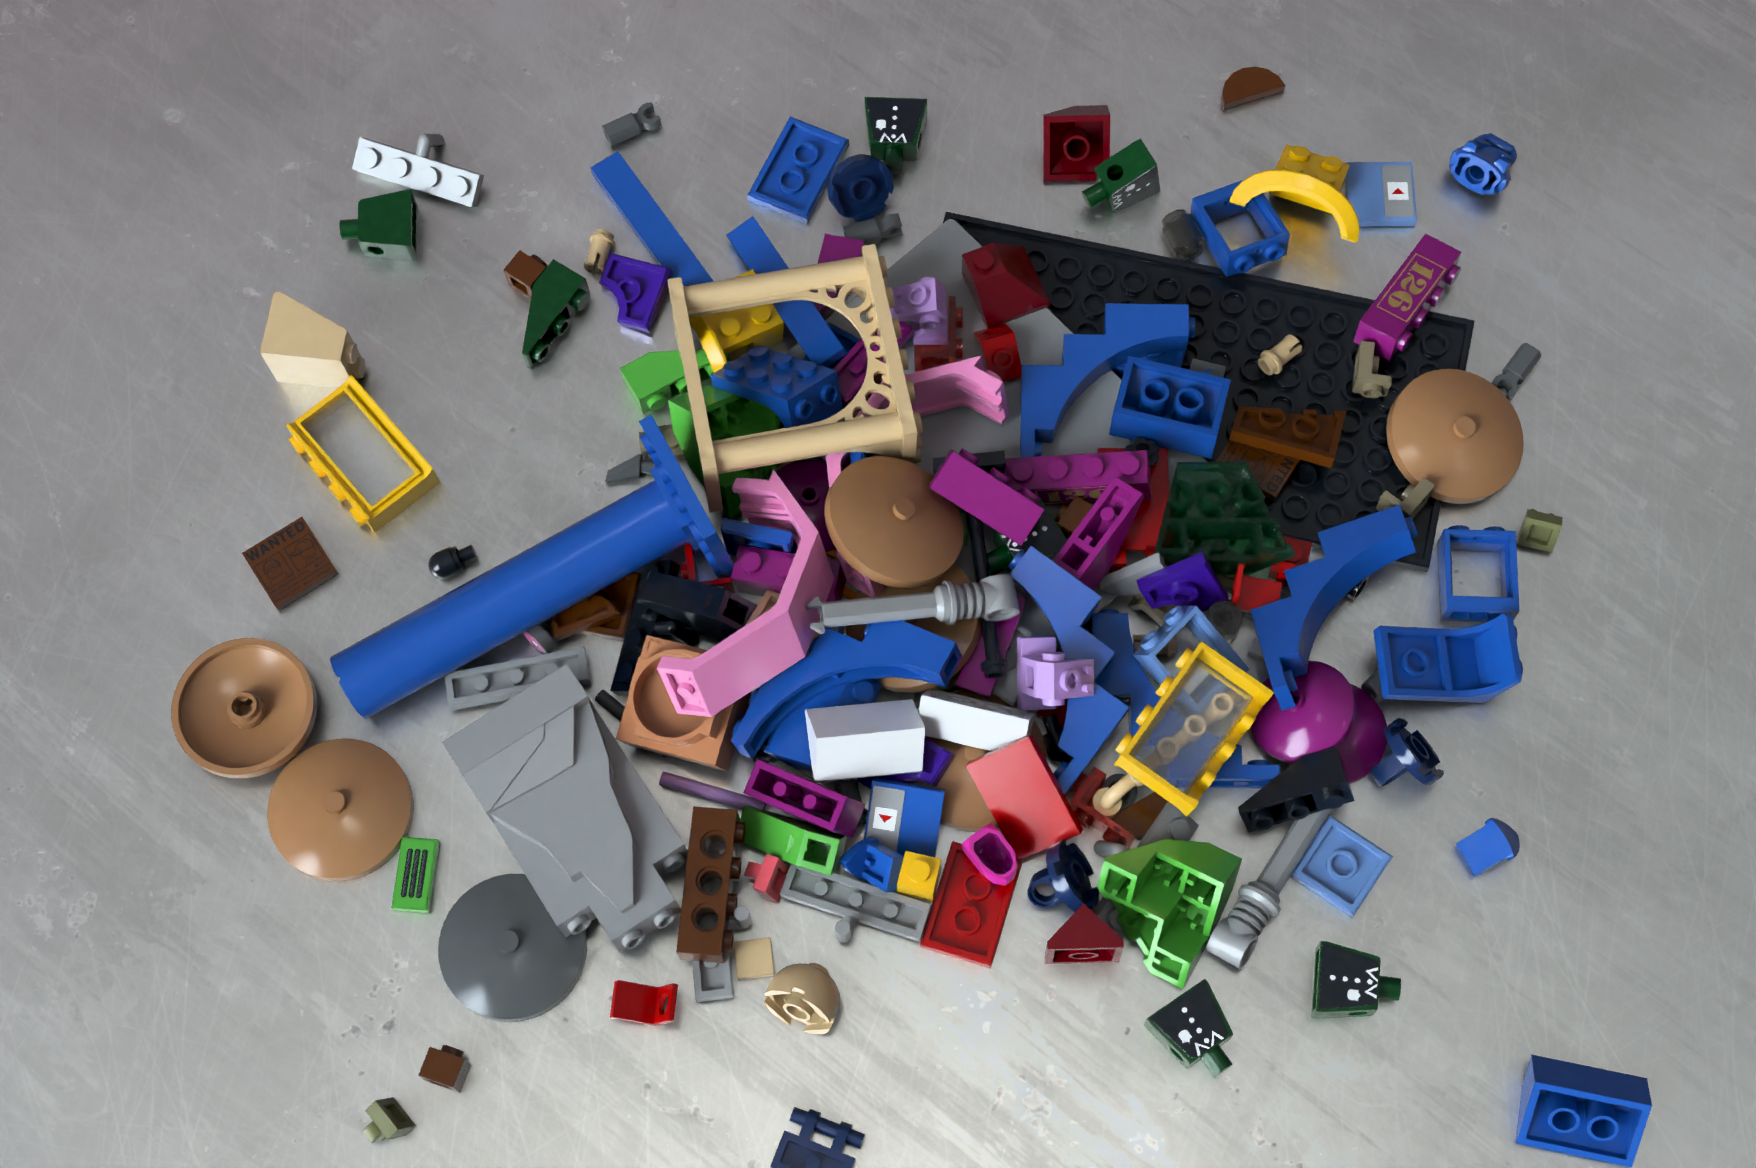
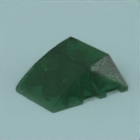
M1177 462L1154 554L1160 553L1166 566L1173 565L1203 552L1216 575H1235L1239 563L1244 564L1243 575H1247L1294 557L1295 551L1291 544H1287L1279 530L1281 525L1277 518H1273L1264 502L1265 496L1247 462Z

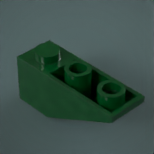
M554 259L533 284L522 355L527 368L531 370L537 362H542L547 357L551 344L558 336H562L567 331L571 318L577 311L585 308L590 298V290L586 278Z

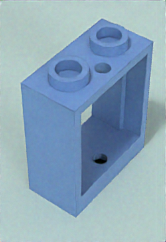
M1176 606L1164 616L1163 620L1165 622L1157 631L1153 630L1145 635L1139 643L1141 647L1133 654L1159 686L1167 676L1174 679L1155 655L1186 625L1199 642L1202 641L1247 673L1249 671L1248 666L1197 606ZM1209 674L1190 695L1182 689L1173 703L1186 718L1192 715L1198 716L1207 709L1208 704L1216 694H1225L1230 688Z

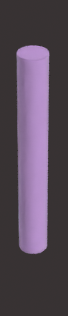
M664 771L660 777V786L742 810L744 805L763 810L766 807L765 802L756 798Z

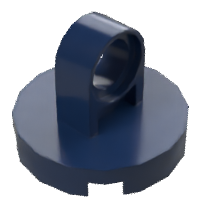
M865 154L848 157L839 163L830 175L827 186L828 198L834 209L843 217L853 218L855 221L868 220L882 212L887 206L885 201L889 196V192L892 194L894 189L893 176L887 166L874 156Z
M1397 718L1384 728L1385 737L1393 753L1370 770V774L1380 787L1391 783L1406 771L1410 772L1421 783L1430 786L1444 775L1443 770H1436L1435 768L1440 763V760L1431 745L1418 730L1411 734L1404 728L1408 722L1402 718Z
M1061 840L1051 845L1046 854L1047 868L1035 873L1030 880L1027 890L1029 900L1040 908H1050L1062 902L1074 912L1083 903L1090 910L1095 908L1099 903V889L1091 887L1088 876L1094 874L1084 853L1074 843L1066 845V840ZM1039 883L1050 884L1054 888L1055 893L1050 896H1044L1036 890L1035 886Z

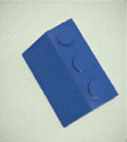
M1128 356L1113 411L1109 435L1129 440L1144 437L1146 440H1153L1159 447L1212 459L1231 379Z
M864 679L836 687L809 700L788 715L771 733L764 752L813 778L805 710L874 703L882 684L874 679ZM843 780L825 781L821 783L843 782Z
M1531 1055L1522 1085L1516 1143L1632 1167L1652 1108L1647 1078Z

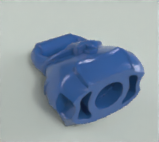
M1492 133L1483 134L1452 152L1449 169L1455 176L1454 179L1469 190L1483 196L1486 194L1493 195L1507 188L1511 180L1510 167L1515 163L1517 153L1515 147Z

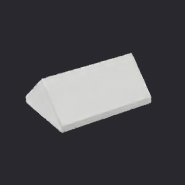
M934 688L921 695L919 715L925 726V736L988 751H994L1030 735L1036 712L1019 710L1015 707Z
M913 699L805 710L814 783L922 771L925 726Z

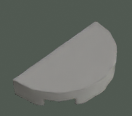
M1156 553L1103 577L1100 582V589L1110 594L1122 596L1140 594L1141 592L1136 580L1165 568L1164 558L1160 553Z

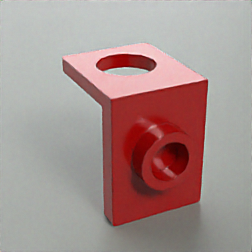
M1007 324L973 332L975 339L981 344L987 370L996 373L1003 382L1021 377L1022 365L1015 334Z
M691 544L685 545L687 563L681 564L682 578L699 582L696 554ZM731 577L700 582L723 587L735 593Z
M1239 563L1233 580L1229 604L1230 610L1251 613V609L1280 600L1282 582L1244 576V564Z
M617 980L614 982L610 1018L653 1026L673 1022L678 984L671 983L661 987H654ZM668 996V1005L664 1013V1004Z

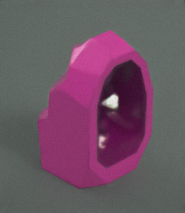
M992 822L982 827L962 843V850L966 856L973 862L980 873L992 883L1005 886L1014 879L1018 867L1015 851Z

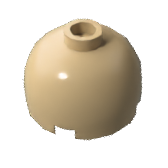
M799 963L786 966L777 972L764 996H767L764 1001L765 1006L774 1016L790 1026L792 1018L807 1024L803 1031L811 1034L829 1032L840 1007V993L835 981L829 976L828 970L817 963H809V965Z

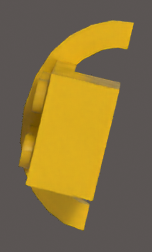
M1286 144L1275 170L1258 172L1244 179L1234 189L1229 201L1231 203L1245 207L1253 197L1269 191V194L1333 214L1339 225L1341 239L1354 243L1358 242L1360 233L1358 216L1351 202L1341 192L1350 164L1343 163L1337 157L1321 156L1310 152L1305 147Z
M752 269L734 278L754 275L755 272ZM773 303L689 318L690 325L705 351L713 373L723 368L727 363L725 354L748 345L749 349L765 346L769 349L783 342L784 322Z

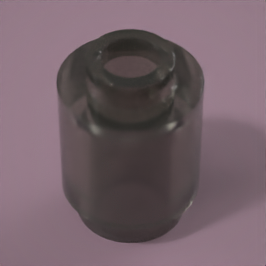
M1178 209L1164 217L1162 220V232L1176 258L1179 260L1185 259L1186 261L1198 258L1203 253L1206 240L1193 216L1187 214L1184 209Z
M1229 601L1216 602L1209 608L1206 618L1228 644L1237 638L1243 617L1240 609L1235 604Z

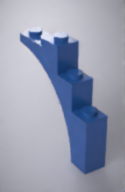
M902 620L869 623L863 634V642L830 628H825V633L815 637L812 641L808 657L805 656V658L768 680L753 692L750 698L749 709L744 718L739 719L733 728L731 742L740 754L753 759L767 737L788 715L809 700L827 691L864 679L888 677L915 679L946 688L962 659L961 652L956 642Z

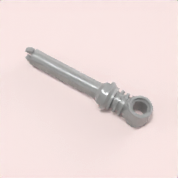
M1007 574L986 577L980 580L978 584L971 582L959 585L953 584L950 580H944L932 592L820 602V598L815 597L807 605V610L819 609L820 622L811 623L810 629L819 634H824L825 628L930 617H935L940 622H945L948 626L954 625L957 620H962L963 618L970 619L973 617L975 619L980 616L987 621H1002L1013 618L1020 613L1014 580L1011 575Z
M1332 809L1309 814L1305 818L1293 822L1258 879L1249 882L1248 885H1241L1239 888V899L1235 903L1233 910L1230 911L1228 917L1223 918L1217 924L1210 936L1206 949L1208 952L1239 969L1244 967L1256 947L1258 936L1263 930L1262 928L1266 926L1267 921L1271 917L1277 916L1281 911L1279 893Z

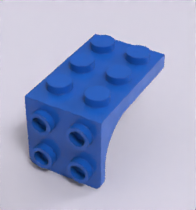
M765 346L751 348L744 356L735 361L727 362L723 368L711 374L713 387L767 406L779 417L785 428L819 422L837 414L843 409L836 370L817 365L815 362L793 357L790 354H783L768 349Z
M1502 613L1489 622L1458 629L1379 626L1373 630L1382 699L1486 703L1521 682L1523 665L1518 653L1517 628L1514 625L1511 614Z

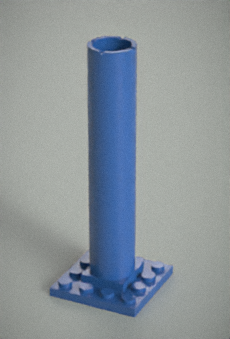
M652 414L639 421L645 432L639 438L655 464V467L650 469L654 478L653 481L331 656L332 669L335 675L340 677L339 684L360 716H363L364 719L373 716L688 542L694 551L701 548L716 576L723 573L725 578L731 577L734 563Z

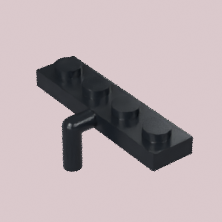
M655 560L643 567L610 689L611 692L618 696H628L632 677L638 657L641 655L646 635L661 638L662 635H672L684 644L693 647L699 642L697 634L674 620H666V616L637 602L648 573L651 570L677 577L680 565L673 560Z

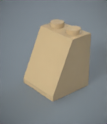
M273 292L260 354L277 382L339 388L350 375L357 382L359 378H363L365 359L361 357L357 344L353 342L347 329L282 292Z

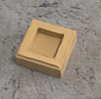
M770 937L734 942L738 981L775 976Z

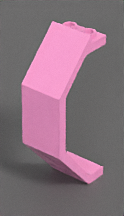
M982 355L905 375L906 381L912 380L916 401L911 402L913 413L919 412L921 417L959 406L969 407L1000 425H1003L1010 415L1004 383L996 373L990 370L985 371ZM873 393L867 400V403L876 409H886L890 405L888 399L879 393ZM860 410L859 413L856 415V417H859L861 414H863V418L868 417L862 412V410ZM850 452L826 456L829 489L839 474L851 464ZM836 549L848 584L870 597H880L885 590L884 585L867 578L855 570Z
M774 470L769 480L736 478L732 490L734 493H738L741 500L739 506L740 511H742L741 514L743 517H747L749 523L793 532L794 542L798 549L776 604L770 610L700 656L691 659L661 657L657 670L678 714L712 717L805 658L815 632L810 629L811 623L818 622L820 616L819 609L807 610V605L815 597H819L820 602H826L834 581V575L818 530Z

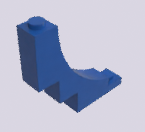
M1105 303L1104 335L1064 334L1062 365H1022L1020 458L1042 456V443H1053L1063 418L1075 400L1102 375L1117 366L1127 363L1128 356L1140 358L1168 351H1186L1188 339L1195 337V317H1189V304Z
M1400 505L1317 532L1325 557L1285 570L1284 573L1291 596L1250 610L1271 685L1282 711L1296 707L1292 694L1293 691L1298 690L1295 677L1307 674L1309 656L1314 640L1328 614L1353 587L1372 573L1400 558L1416 553L1412 538L1418 537V533L1412 516L1404 518Z
M1030 546L1026 553L1020 550L1009 565V568L1012 569L1009 575L1013 577L1014 583L1032 598L1046 616L1057 636L1062 652L1065 653L1066 660L1094 659V696L1068 699L1064 728L1058 744V748L1072 758L1069 764L1063 760L1053 773L1066 796L1127 714L1129 707L1095 683L1115 657V651L1082 628L1101 603L1102 597Z
M1103 609L1099 613H1092L1090 634L1115 651V657L1095 683L1129 707V733L1134 736L1140 728V725L1135 722L1147 704L1154 708L1161 697L1155 694L1157 690L1149 681L1140 663L1133 656L1135 650L1129 629L1128 613H1119L1116 609ZM1170 706L1142 747H1156L1162 738L1173 737L1181 730V726L1186 719ZM1204 732L1198 741L1188 742L1178 751L1174 760L1166 764V781L1176 788H1186L1220 738ZM1237 744L1236 749L1216 774V778L1208 788H1263L1280 774L1279 765H1269L1267 760H1251L1247 762V765H1242V746Z

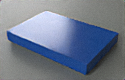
M790 116L747 194L748 201L808 224L828 186L830 175L841 162L849 147V139Z

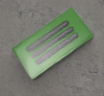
M402 837L391 906L394 911L430 913L440 841L438 839Z

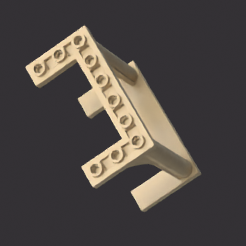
M876 244L862 246V256L702 284L683 287L681 277L667 279L709 513L723 510L718 474L846 452L874 453L899 458L915 465L921 462L920 448H922L920 433H923L921 416L919 412L913 413L911 402L916 401L912 380L906 381L904 370L909 369L905 348L899 349L897 339L902 337L898 317L892 318L890 308L895 307L891 286L887 287L885 278L888 277L886 260L884 256L878 257ZM836 288H841L837 298L828 296L827 292L836 293ZM851 292H855L863 300V303L856 308H849L845 305V299ZM804 300L828 306L842 314L853 324L864 342L868 365L866 376L859 392L844 409L827 419L811 424L712 441L689 321L690 317L783 301ZM866 313L868 323L862 322L860 316ZM873 345H877L880 347V349L878 351H872L870 347ZM882 374V382L885 385L876 384L874 376ZM870 393H879L888 399L890 405L882 410L873 408L867 403L866 396ZM861 409L868 417L863 418V414H861L859 417L853 418V412Z

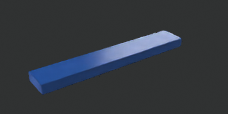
M618 151L590 167L593 176L658 265L670 268L673 271L672 278L681 277L684 286L713 282V279Z
M753 216L726 235L748 269H753L755 274L789 269ZM791 300L773 303L777 312L811 362L828 368L848 354L812 301Z

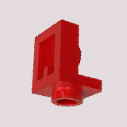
M1277 535L1268 578L1282 582L1283 586H1288L1284 571L1308 563L1312 542Z

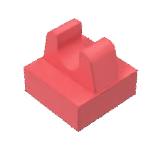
M766 854L762 864L749 862L744 876L751 878L750 882L754 884L753 889L764 899L779 903L781 898L780 892L789 867L780 858Z

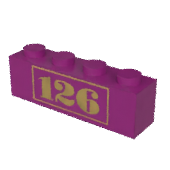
M1425 233L1361 318L1353 342L1359 345L1361 341L1375 342L1374 353L1388 361L1391 360L1397 350L1403 352L1412 338L1413 333L1411 331L1413 328L1420 329L1429 314L1427 309L1430 305L1433 307L1438 305L1445 292L1444 286L1446 284L1452 285L1458 277L1461 267L1457 266L1461 251Z
M1147 450L1005 459V475L1010 478L1007 485L1018 492L1022 487L1027 488L1039 496L1045 506L1063 505L1064 503L1071 504L1075 496L1088 503H1095L1115 476L1143 493V500H1152L1151 465Z

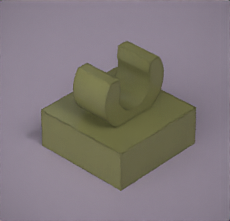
M1527 509L1518 534L1517 545L1552 553L1562 527L1563 517L1555 516L1552 513L1538 512L1535 509Z
M391 1097L375 1100L365 1110L373 1121L362 1132L371 1143H374L378 1138L383 1141L386 1138L390 1140L406 1136L416 1125L395 1098Z

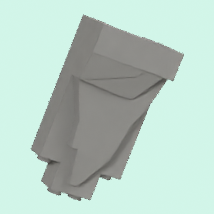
M567 663L442 741L467 784L494 823L553 921L565 937L583 932L590 926L591 921L597 918L616 949L621 952L624 949H632L638 946L644 940L645 935L656 928L667 927L676 919V915L681 912V908L660 876L680 869L687 859L688 850L600 717L589 696Z

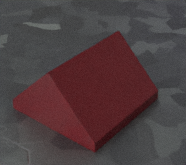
M1083 903L1047 941L1045 964L1119 962L1124 942L1117 933Z

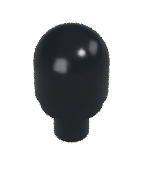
M472 545L460 550L456 546L448 547L433 554L429 560L428 567L433 576L439 579H446L465 569V562L476 558L477 554Z
M1055 713L1042 718L1047 731L1043 735V742L1050 759L1058 764H1061L1063 760L1067 763L1070 762L1072 758L1058 748L1064 727H1060Z

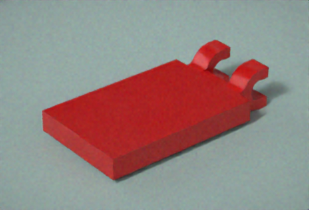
M1098 448L1097 453L1124 452L1125 448ZM1159 448L1157 453L1159 455L1158 462L1151 467L1152 500L1142 501L1116 559L1110 568V573L1126 567V551H1145V558L1156 553L1162 555V551H1170L1171 527L1167 448Z

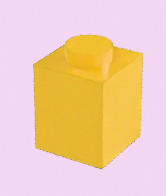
M905 851L897 882V894L933 904L942 870L941 859Z

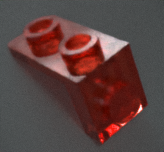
M949 296V344L914 345L915 372L956 362V359H963V338H956V328H963V307H956V296Z
M1093 767L1089 775L1082 773L1073 785L1071 791L1075 795L1070 801V806L1081 826L1088 829L1092 826L1103 833L1102 838L1105 841L1121 843L1130 850L1134 844L1135 835L1090 806L1094 794L1102 788V784L1106 779L1104 772Z

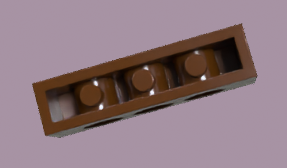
M693 806L676 949L680 960L724 963L725 953H732L734 931L728 930L729 916H734L738 903V895L733 894L732 889L733 880H740L742 859L736 857L737 844L744 843L746 827L745 822L740 821L737 810ZM714 842L726 844L725 851L718 856H712L707 853L708 847ZM716 877L722 880V885L717 891L707 892L703 890V885L707 879ZM711 913L718 916V921L714 927L710 929L699 927V920L705 914Z

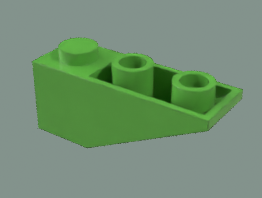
M695 349L702 383L711 378L713 371L704 349ZM679 350L649 352L620 368L623 381L643 414L650 410H659L668 403L669 399L688 392ZM729 353L725 354L727 362H730Z
M749 805L743 806L740 821L745 822L746 825L744 844L796 866L832 875L840 869L839 859L844 853L847 836L812 823Z

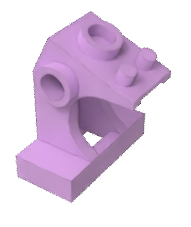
M924 277L916 283L892 288L895 307L890 308L892 318L898 317L899 321H912L914 360L948 358L946 287L934 277Z
M1054 636L1017 637V709H1056V706L1065 705V699L1094 696V659L1066 660L1065 653L1056 652V637Z

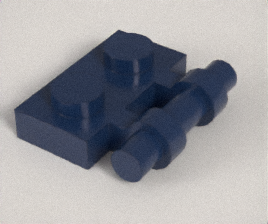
M794 1107L789 1121L802 1126L800 1134L798 1136L784 1130L770 1167L853 1168L856 1159L843 1154L844 1147L847 1143L860 1149L865 1134L853 1130V1125L842 1121L838 1124L820 1117L821 1112L813 1109L807 1112ZM816 1131L834 1138L831 1148L811 1141L814 1132Z

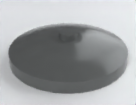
M525 874L495 876L480 882L464 893L449 911L443 923L438 944L440 969L453 995L474 1013L484 1018L501 1022H519L533 1019L559 1005L577 984L587 955L586 931L584 930L579 934H571L565 937L553 921Z

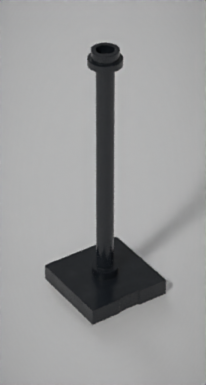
M1004 450L973 454L980 459L977 466L988 473L993 467L1005 474L1006 461ZM945 457L933 458V476ZM967 512L975 579L978 584L980 580L989 577L983 523ZM980 616L986 661L980 664L981 671L984 672L985 678L1003 677L1006 675L1008 663L1007 660L1000 659L996 621H987Z

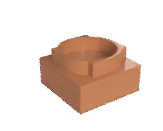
M646 635L640 657H638L632 677L628 699L616 740L632 747L728 772L735 751V746L731 742L733 728L739 719L744 718L752 691L712 717L678 714L657 670L662 656L691 659L700 656L707 650Z

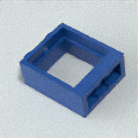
M1243 180L1192 198L1190 220L1226 277L1248 272L1253 267L1267 262H1275L1287 255L1290 233L1264 193L1253 197L1245 207L1229 201L1234 189ZM1248 210L1266 239L1231 251L1214 225V222Z
M1463 525L1444 529L1438 540L1440 621L1489 622L1502 613L1511 614L1514 620L1519 613L1516 531H1505L1504 528L1497 526L1487 527L1484 530H1469V527ZM1451 550L1500 552L1502 597L1453 596Z

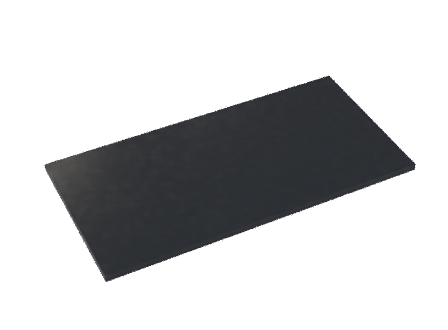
M951 212L945 213L943 223L949 219L955 220L982 247L991 243L1024 247L1051 303L1047 309L1073 334L1104 335L1105 303L1189 304V317H1195V337L1189 338L1181 368L1189 370L1192 358L1226 366L1224 378L1231 379L1212 459L1203 458L1232 485L1233 493L1201 522L1202 524L1275 540L1277 535L1312 542V548L1323 550L1317 532L1379 512L1376 507L1384 491H1388L1399 499L1404 490L1411 484L1396 466L1387 442V418L1398 394L1412 380L1427 372L1439 369L1466 371L1475 321L1429 311L1420 329L1414 327L1411 331L1413 333L1412 338L1403 352L1397 350L1390 361L1379 356L1377 374L1392 376V384L1387 396L1367 398L1360 393L1352 392L1355 357L1359 344L1353 341L1361 318L1375 300L1246 273H1237L1226 277L1221 268ZM1288 334L1296 337L1299 342L1293 347L1301 345L1302 352L1283 365L1282 371L1279 374H1265L1258 365L1261 352L1272 349ZM1115 373L1122 380L1123 375ZM1239 406L1280 408L1284 413L1302 414L1303 409H1314L1318 415H1333L1334 410L1347 411L1332 468L1301 460L1275 501L1268 499L1216 469L1214 464L1229 442ZM1430 497L1427 504L1413 519L1418 533V537L1412 538L1416 553L1400 558L1390 563V565L1422 572L1428 571L1441 507L1440 500Z

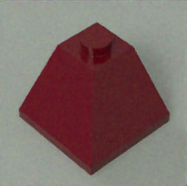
M1072 106L1044 114L1043 181L1096 180L1094 169L1097 165L1110 158V112L1108 106Z
M991 243L962 254V275L987 328L998 326L1050 307L1051 303L1024 247Z

